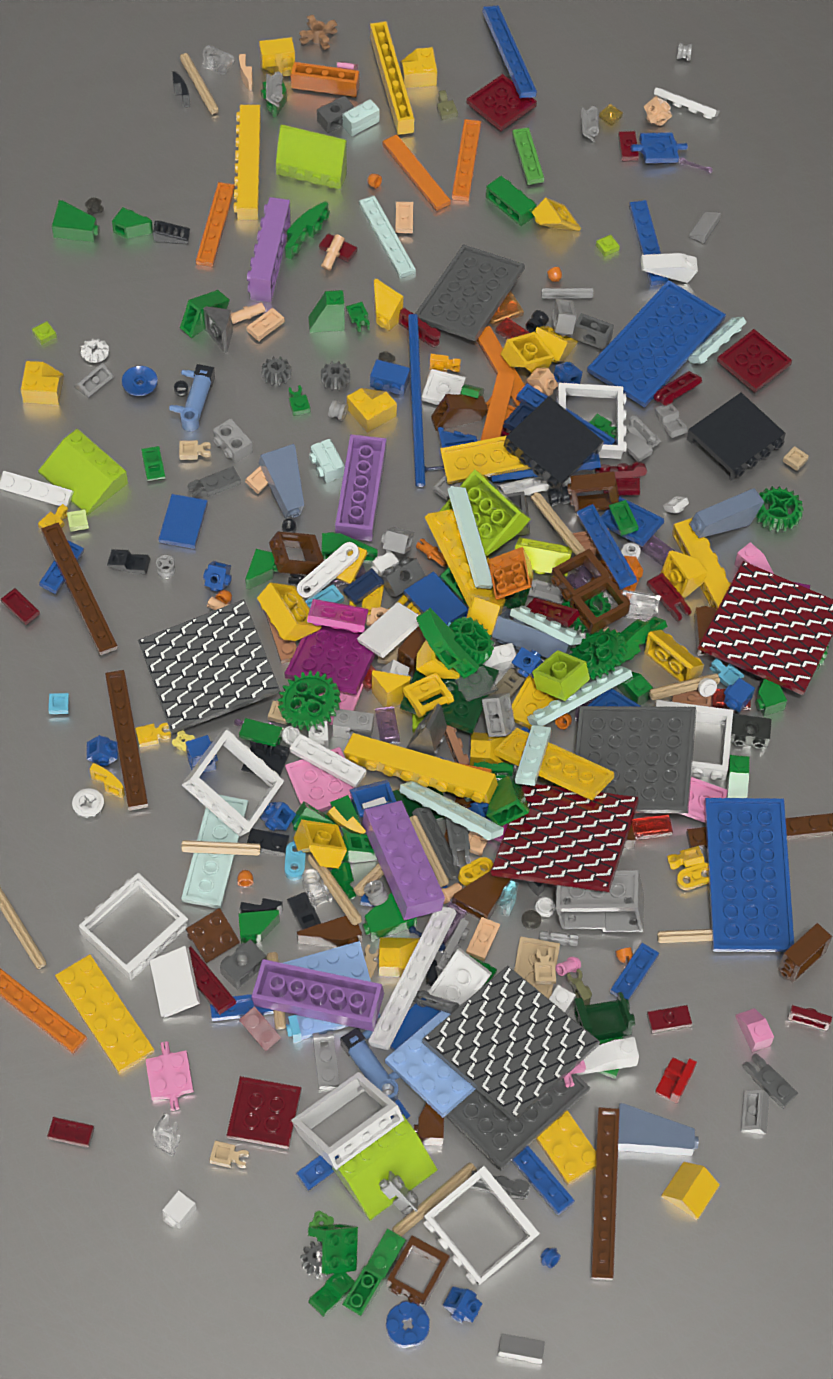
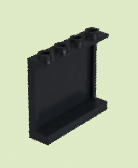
M740 392L689 428L687 440L691 444L697 441L731 473L729 480L732 481L736 477H741L748 468L755 467L762 458H767L773 450L780 449L784 444L786 433Z
M548 396L506 436L504 446L509 453L518 457L522 464L530 467L535 475L542 477L551 488H555L559 492L562 484L594 453L598 454L601 451L604 441Z

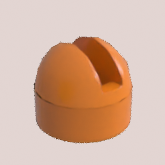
M371 174L367 178L368 184L373 188H378L381 185L382 177L378 174Z
M553 267L547 271L551 281L558 282L561 279L562 272L560 267Z
M222 590L215 598L224 604H229L232 600V594L227 590Z
M566 713L555 719V723L558 728L567 729L572 723V717Z
M242 870L237 877L238 885L241 887L253 885L252 873L248 870Z
M631 947L615 951L618 960L622 963H625V958L629 962L633 957Z

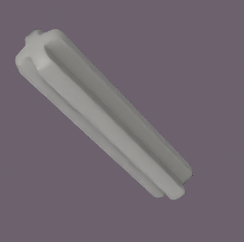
M543 288L542 298H593V288Z

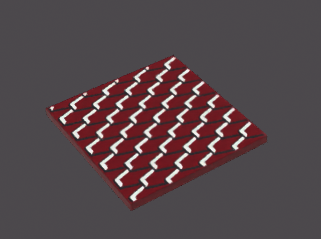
M743 561L703 636L698 650L804 695L833 636V599Z
M523 784L522 791L530 811L528 814L508 823L491 869V875L610 892L639 803L638 797L600 792L593 800H590L564 787Z

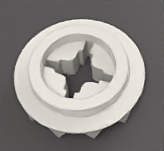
M91 338L90 341H85L84 345L81 346V355L88 362H101L109 355V346L106 344V341H101L100 338L97 340ZM97 347L98 350H95V352L92 354V349Z
M90 788L76 793L72 801L74 811L79 816L86 818L90 816L95 817L97 813L102 812L104 805L102 794ZM85 798L91 803L92 808H88L87 805L84 806Z

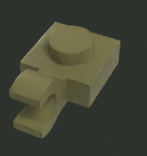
M445 90L438 91L440 103H437V109L441 119L458 117L454 101H448Z
M580 969L576 970L577 978H572L571 974L567 973V981L572 985L576 998H582L584 1005H590L592 993L587 985L585 986L582 981V971Z

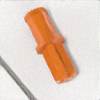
M423 538L420 539V542H417L416 548L426 554L429 560H434L442 567L448 565L438 547H433Z

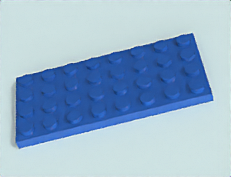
M668 280L587 367V372L609 386L623 387V394H626L628 398L645 408L654 398V394L667 384L696 349L723 322L726 314Z
M705 798L713 952H786L794 944L784 799Z

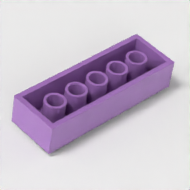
M269 197L268 204L264 206L265 217L261 218L260 227L262 229L258 230V244L254 246L255 257L251 258L250 267L252 269L247 274V281H250L248 283V292H250L251 300L270 303L272 302L284 253L287 231L291 224L290 200Z
M350 434L335 533H341L355 540L372 541L386 456V438Z
M402 801L365 809L362 825L366 830L368 839L403 919L408 920L442 911L445 896Z
M263 959L251 997L254 1006L374 1031L384 990L382 984Z

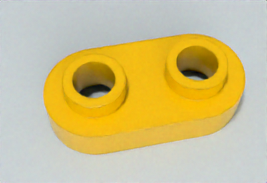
M480 857L472 861L471 864L463 866L459 871L458 879L463 885L467 886L491 871L494 863L487 857Z
M708 863L698 864L681 870L676 878L678 887L682 890H691L709 884ZM701 873H706L708 877H703ZM683 879H688L689 883H684Z

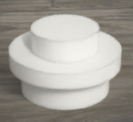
M704 678L698 684L699 693L704 697L713 695L717 689V683L713 679Z
M285 727L282 731L283 741L287 745H292L299 736L300 731L296 727Z
M548 897L540 898L535 904V910L542 917L551 916L555 911V903Z

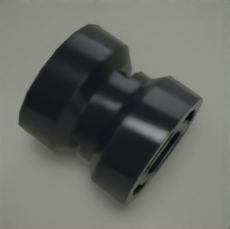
M536 310L531 315V319L527 321L525 327L530 333L536 332L537 327L546 326L549 318L543 311Z
M561 486L559 492L555 488H548L550 506H557L558 503H570L567 486Z

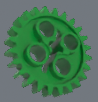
M609 628L604 632L603 629H600L599 632H595L592 635L586 633V638H582L581 644L575 645V648H570L572 653L569 655L586 661L589 677L594 680L596 676L602 678L603 673L609 675V670L615 671L614 666H620L619 660L625 659L623 655L627 654L626 648L628 646L620 632H616L615 629L611 631Z
M309 671L308 676H305L304 672H302L300 678L294 675L295 681L288 680L289 686H282L285 692H279L281 698L278 699V708L287 724L291 723L293 728L298 725L299 729L302 730L306 726L309 731L311 726H314L317 730L318 724L324 727V721L331 722L330 715L336 716L335 710L340 709L338 703L341 702L339 697L341 694L337 684L333 682L332 678L328 679L326 674L321 676L319 671L316 672L315 676L311 671Z

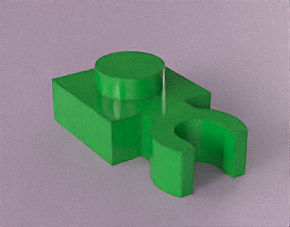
M363 302L346 306L349 319L352 324L356 323L358 332H361V325H365L367 329H370L368 313Z
M298 385L297 392H293L292 388L289 387V396L291 397L289 398V404L293 416L311 413L306 394L302 395V387Z
M596 414L589 423L615 439L616 436L613 433L617 434V427H611L612 422Z

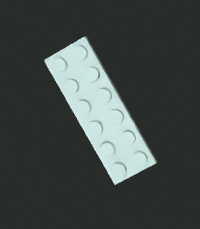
M219 795L245 818L249 804L248 800ZM206 807L197 841L238 843L240 836ZM193 853L181 898L182 902L221 909L235 854Z

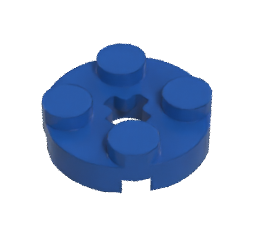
M407 1301L401 1302L391 1309L386 1319V1330L389 1339L395 1345L402 1348L418 1346L428 1336L430 1319L421 1306ZM412 1321L413 1328L404 1330L402 1322Z

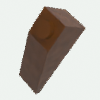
M343 916L297 931V941L299 944L337 948L358 941L361 943L362 932L359 924L353 925L347 916Z
M426 1103L419 1116L418 1125L414 1124V1130L423 1145L443 1146L444 1117L442 1118Z

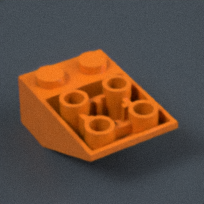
M523 547L488 559L496 600L532 587V565Z

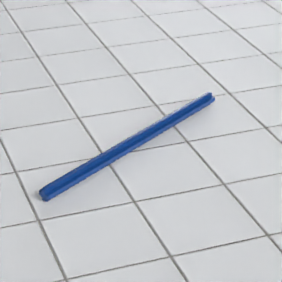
M409 314L415 485L417 487H424L425 465L418 315Z

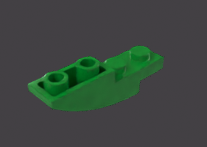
M328 202L320 203L309 209L290 226L287 231V244L285 246L286 258L292 260L294 255L299 253L301 244L306 242L308 236L314 238L315 234L320 232L322 223L328 219L330 214Z
M431 608L416 617L428 644L448 670L454 668L465 679L479 669L480 666L454 640L456 634Z
M654 616L646 622L637 619L621 632V635L624 637L628 648H626L627 654L623 655L625 659L619 660L620 664L633 659L636 654L641 652L639 645L647 641L648 633L668 627L666 620Z
M389 1229L386 1230L369 1262L362 1269L343 1302V1306L360 1316L363 1315L396 1263V1259L407 1241L406 1239Z

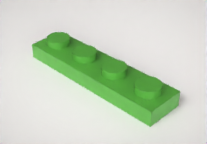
M529 128L513 130V139L527 185L544 183L543 172Z

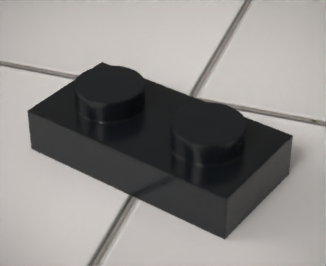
M251 828L247 843L260 844V852L285 856L290 838L289 835Z

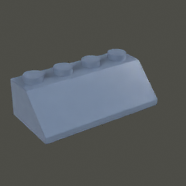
M507 609L499 615L492 636L496 638L497 642L502 644L512 643L517 650H520L521 647L528 651L533 649L541 657L549 658L557 650L566 654L570 653V648L573 645H569L510 616L511 610Z

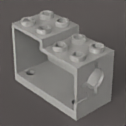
M639 870L616 871L610 892L557 885L556 911L559 915L561 928L602 929L603 932H643L644 893ZM571 918L576 919L574 922H569ZM631 921L637 922L635 925L630 924Z

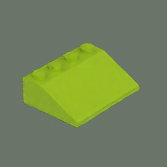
M281 124L276 157V174L341 189L347 175V141Z
M78 429L61 441L38 470V473L52 485L72 490L71 502L80 510H85L87 516L128 484L126 470Z
M475 469L460 486L466 488L486 557L519 534L531 520L488 478ZM450 499L440 511L453 509Z
M402 1115L404 1121L336 1170L332 1167L369 1221L392 1205L393 1200L397 1198V1196H394L392 1199H389L380 1190L381 1186L379 1183L383 1179H389L390 1171L395 1176L401 1177L405 1187L410 1191L438 1170L417 1133L404 1115Z

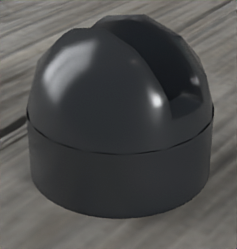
M177 381L174 384V391L178 396H185L188 393L189 388L185 381Z
M288 518L283 520L282 531L295 533L296 522Z

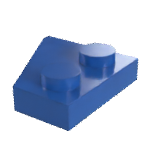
M438 427L441 448L477 441V436L463 434L458 431L451 433L444 431L442 427Z

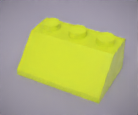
M521 537L518 538L515 549L524 548L531 561L532 570L538 574L552 573V568L571 559L573 553L569 546Z

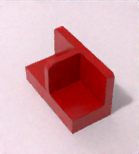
M673 1057L665 1069L655 1093L678 1104L695 1070L697 1061L689 1058L686 1064Z

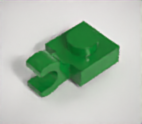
M343 862L340 864L339 869L334 868L330 872L349 900H352L356 897V893L353 891L354 888L350 885L354 878L350 863Z

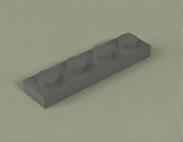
M428 807L417 808L412 813L418 817L448 879L459 880L460 867L459 865L454 866L450 847L431 809Z

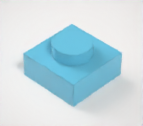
M69 693L49 694V714H69Z
M289 1016V1024L285 1025L288 1037L292 1036L293 1043L300 1042L302 1039L297 1016Z

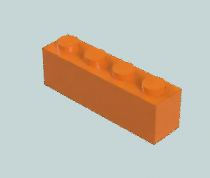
M294 62L291 72V88L357 97L359 71Z

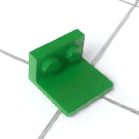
M345 1224L308 1227V1236L316 1237L317 1241L322 1242V1274L327 1275L357 1270L358 1227Z

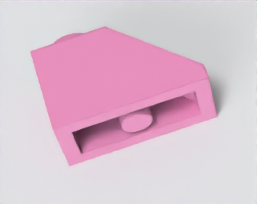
M751 542L737 553L735 566L738 568L745 561L773 573L765 555Z
M755 1008L736 1014L735 1017L751 1052L771 1046L774 1035L764 1016Z

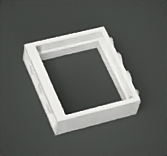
M558 383L556 402L564 409H566V395L616 398L617 445L603 444L599 452V458L621 459L627 447V443L624 441L626 425H623V420H626V410L623 409V404H626V394H623V387Z
M656 700L655 706L696 707L697 722L725 725L722 765L692 762L693 777L725 780L728 772L733 710Z
M226 729L216 736L184 780L182 786L241 837L251 830L284 780L279 777L278 773L271 770L262 759L252 753L249 747L242 744L233 733ZM222 745L270 786L247 820L199 778Z
M137 873L132 879H127L123 887L115 890L105 903H100L96 907L95 912L90 916H86L79 925L80 934L131 981L150 964V960L159 956L186 931L185 928L189 927V920ZM140 889L174 922L126 965L92 931Z
M358 1072L291 1121L298 1135L336 1170L404 1121L398 1105ZM363 1091L384 1107L330 1147L311 1131L313 1127Z
M485 1166L424 1216L426 1228L431 1233L436 1232L440 1237L437 1240L444 1250L449 1248L453 1253L451 1258L458 1267L463 1266L467 1271L465 1276L473 1285L477 1283L478 1286L540 1234ZM480 1179L527 1235L526 1238L481 1276L434 1220V1217Z

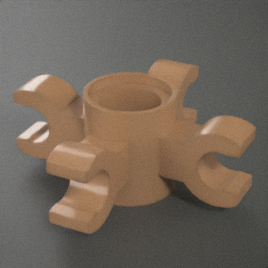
M313 14L307 16L309 21L307 25L311 30L299 32L301 36L300 42L306 44L312 40L314 43H320L323 50L330 48L328 44L330 40L326 34L337 32L335 20L324 24L322 21H316Z

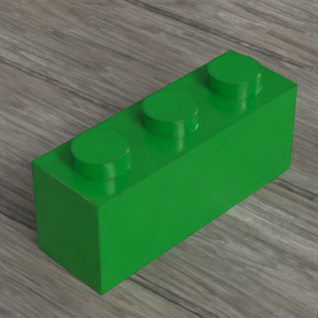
M499 176L486 186V198L518 225L522 226L535 217L532 213L537 206L535 202L513 186L509 180Z

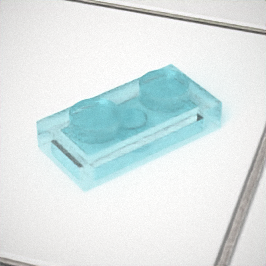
M510 881L509 886H505L501 894L500 906L502 907V915L507 917L510 916L516 902L518 883Z

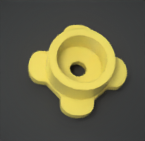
M183 730L179 731L176 739L172 740V745L181 751H186L185 742L193 740L195 737L186 734Z

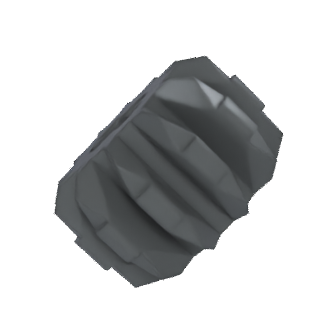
M273 356L272 360L267 359L266 363H263L261 373L266 383H271L272 386L278 384L280 387L281 383L286 384L287 380L290 379L292 370L287 359L282 360L281 356L276 359Z
M331 361L330 365L325 364L321 370V382L325 388L330 387L332 391L334 388H337L339 391L341 387L346 388L347 383L350 381V370L346 364H341L340 361L337 363Z
M311 1241V1249L304 1247L303 1251L305 1254L300 1257L304 1262L302 1269H308L307 1274L309 1276L315 1272V1277L318 1279L320 1273H322V1259L321 1262H316L317 1256L322 1257V1242H318V1245L315 1246V1243Z

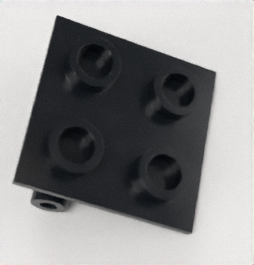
M250 741L251 752L262 759L280 777L290 754V748L279 744L274 747ZM243 764L241 771L256 775L250 768Z

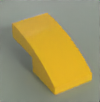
M93 763L90 767L91 778L104 783L106 792L124 798L125 792L121 782L111 772Z
M335 807L327 812V815L343 829L355 834H364L366 832L354 817L346 821Z

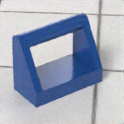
M387 779L349 789L352 804L359 818H362L365 809H361L363 803L382 797L389 802L369 808L396 802Z

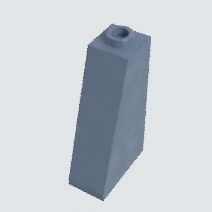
M291 444L262 454L259 459V465L284 518L298 517L303 511L304 499L295 445Z
M753 488L696 512L689 525L698 538L747 527L752 523L764 500L756 489Z
M619 1103L618 1151L692 1156L694 1150L698 1149L699 1138L695 1136L694 1128L630 1105Z

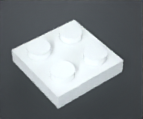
M431 369L422 394V401L439 405L445 394L461 395V389L466 382V377Z

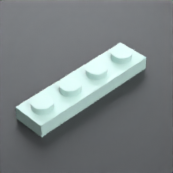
M732 317L696 349L688 358L689 362L698 364L706 362L708 360L707 357L717 352L722 344L728 342L733 334L738 333L742 329L741 327L747 323L744 317Z
M528 607L512 608L510 616L569 645L581 644L583 637L578 635L576 630L563 628L561 623L549 621L542 614H534L530 612L531 609Z
M532 725L517 770L515 783L535 786L551 736V727Z

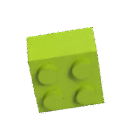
M559 650L532 671L537 690L563 701H566L590 680L586 661Z

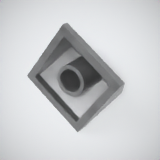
M204 307L205 330L224 353L228 352L233 333L231 310Z

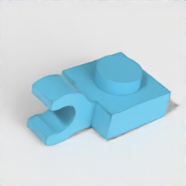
M717 658L711 663L712 666L709 668L713 673L718 674L720 682L726 687L730 684L733 686L738 678H744V674L732 664L726 667Z

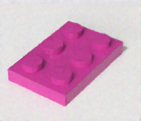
M313 599L307 622L316 626H330L333 629H347L354 633L364 632L368 609Z

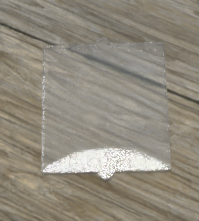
M484 666L479 667L475 673L465 679L461 675L460 678L454 679L459 687L458 690L462 692L467 701L498 691L492 680L493 677L488 674Z

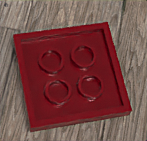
M503 74L468 97L466 102L500 131L537 106V101L532 97L520 98L514 83Z
M753 329L719 355L717 362L756 393L792 364V359Z
M240 1076L226 1135L227 1138L289 1149L294 1128L291 1120L296 1117L302 1087Z

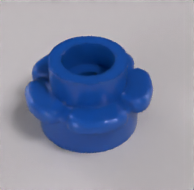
M547 1248L541 1254L543 1266L552 1268L559 1262L561 1255L557 1252L556 1248Z

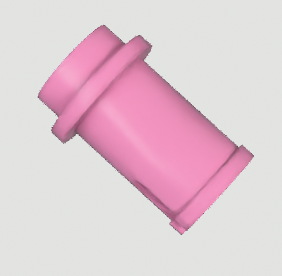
M569 957L567 961L556 965V972L560 976L570 972L575 973L577 969H580L581 961L577 957Z

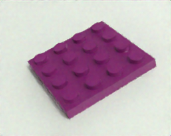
M321 625L322 628L303 637L284 673L285 678L295 680L294 675L300 678L301 673L304 672L305 676H308L309 671L315 676L316 672L319 671L321 676L326 674L328 679L332 678L333 682L337 684L339 691L357 695L376 655L358 642L357 638L363 632L354 633L347 629H333L330 626Z

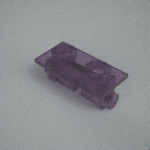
M584 564L575 568L576 572L574 574L571 573L566 578L573 588L577 589L586 584L582 577L586 581H589L592 577V574Z

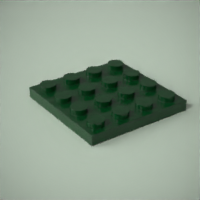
M482 664L479 665L480 667L475 673L465 679L461 675L458 679L441 678L454 698V702L441 705L446 725L473 734L484 709L482 699L490 695L499 674V670ZM416 670L410 684L427 676ZM442 694L435 695L420 703L423 706L442 697ZM404 695L400 709L416 714L415 709ZM430 711L426 712V715H424L423 717H426L430 713Z

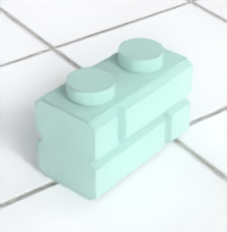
M369 99L363 104L343 113V128L351 136H354L379 122V108Z
M331 439L311 445L309 458L312 464H316L318 476L320 478L323 477L326 483L343 477L345 465Z

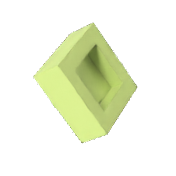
M85 510L67 512L70 532L89 529Z

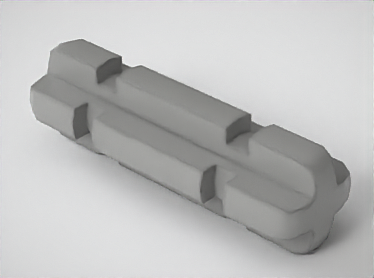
M540 931L539 940L560 943V945H566V943L569 946L578 945L579 937L577 934L567 935V933H548V931Z

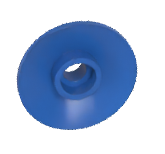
M146 366L132 367L122 376L123 388L126 392L135 396L151 393L158 383L156 373Z

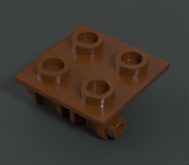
M220 908L185 928L188 933L187 937L190 941H193L205 963L210 962L240 943Z

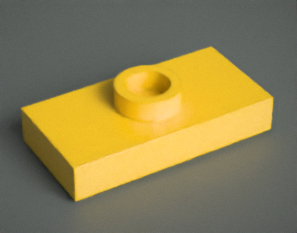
M358 547L360 552L358 559L339 574L336 579L351 584L368 553L367 550ZM349 551L347 555L351 556L353 551Z

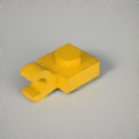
M62 504L55 514L50 511L38 522V527L41 529L58 522L61 528L64 527L63 520L68 517V507Z

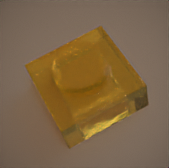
M609 104L599 113V118L612 126L622 118L623 112Z

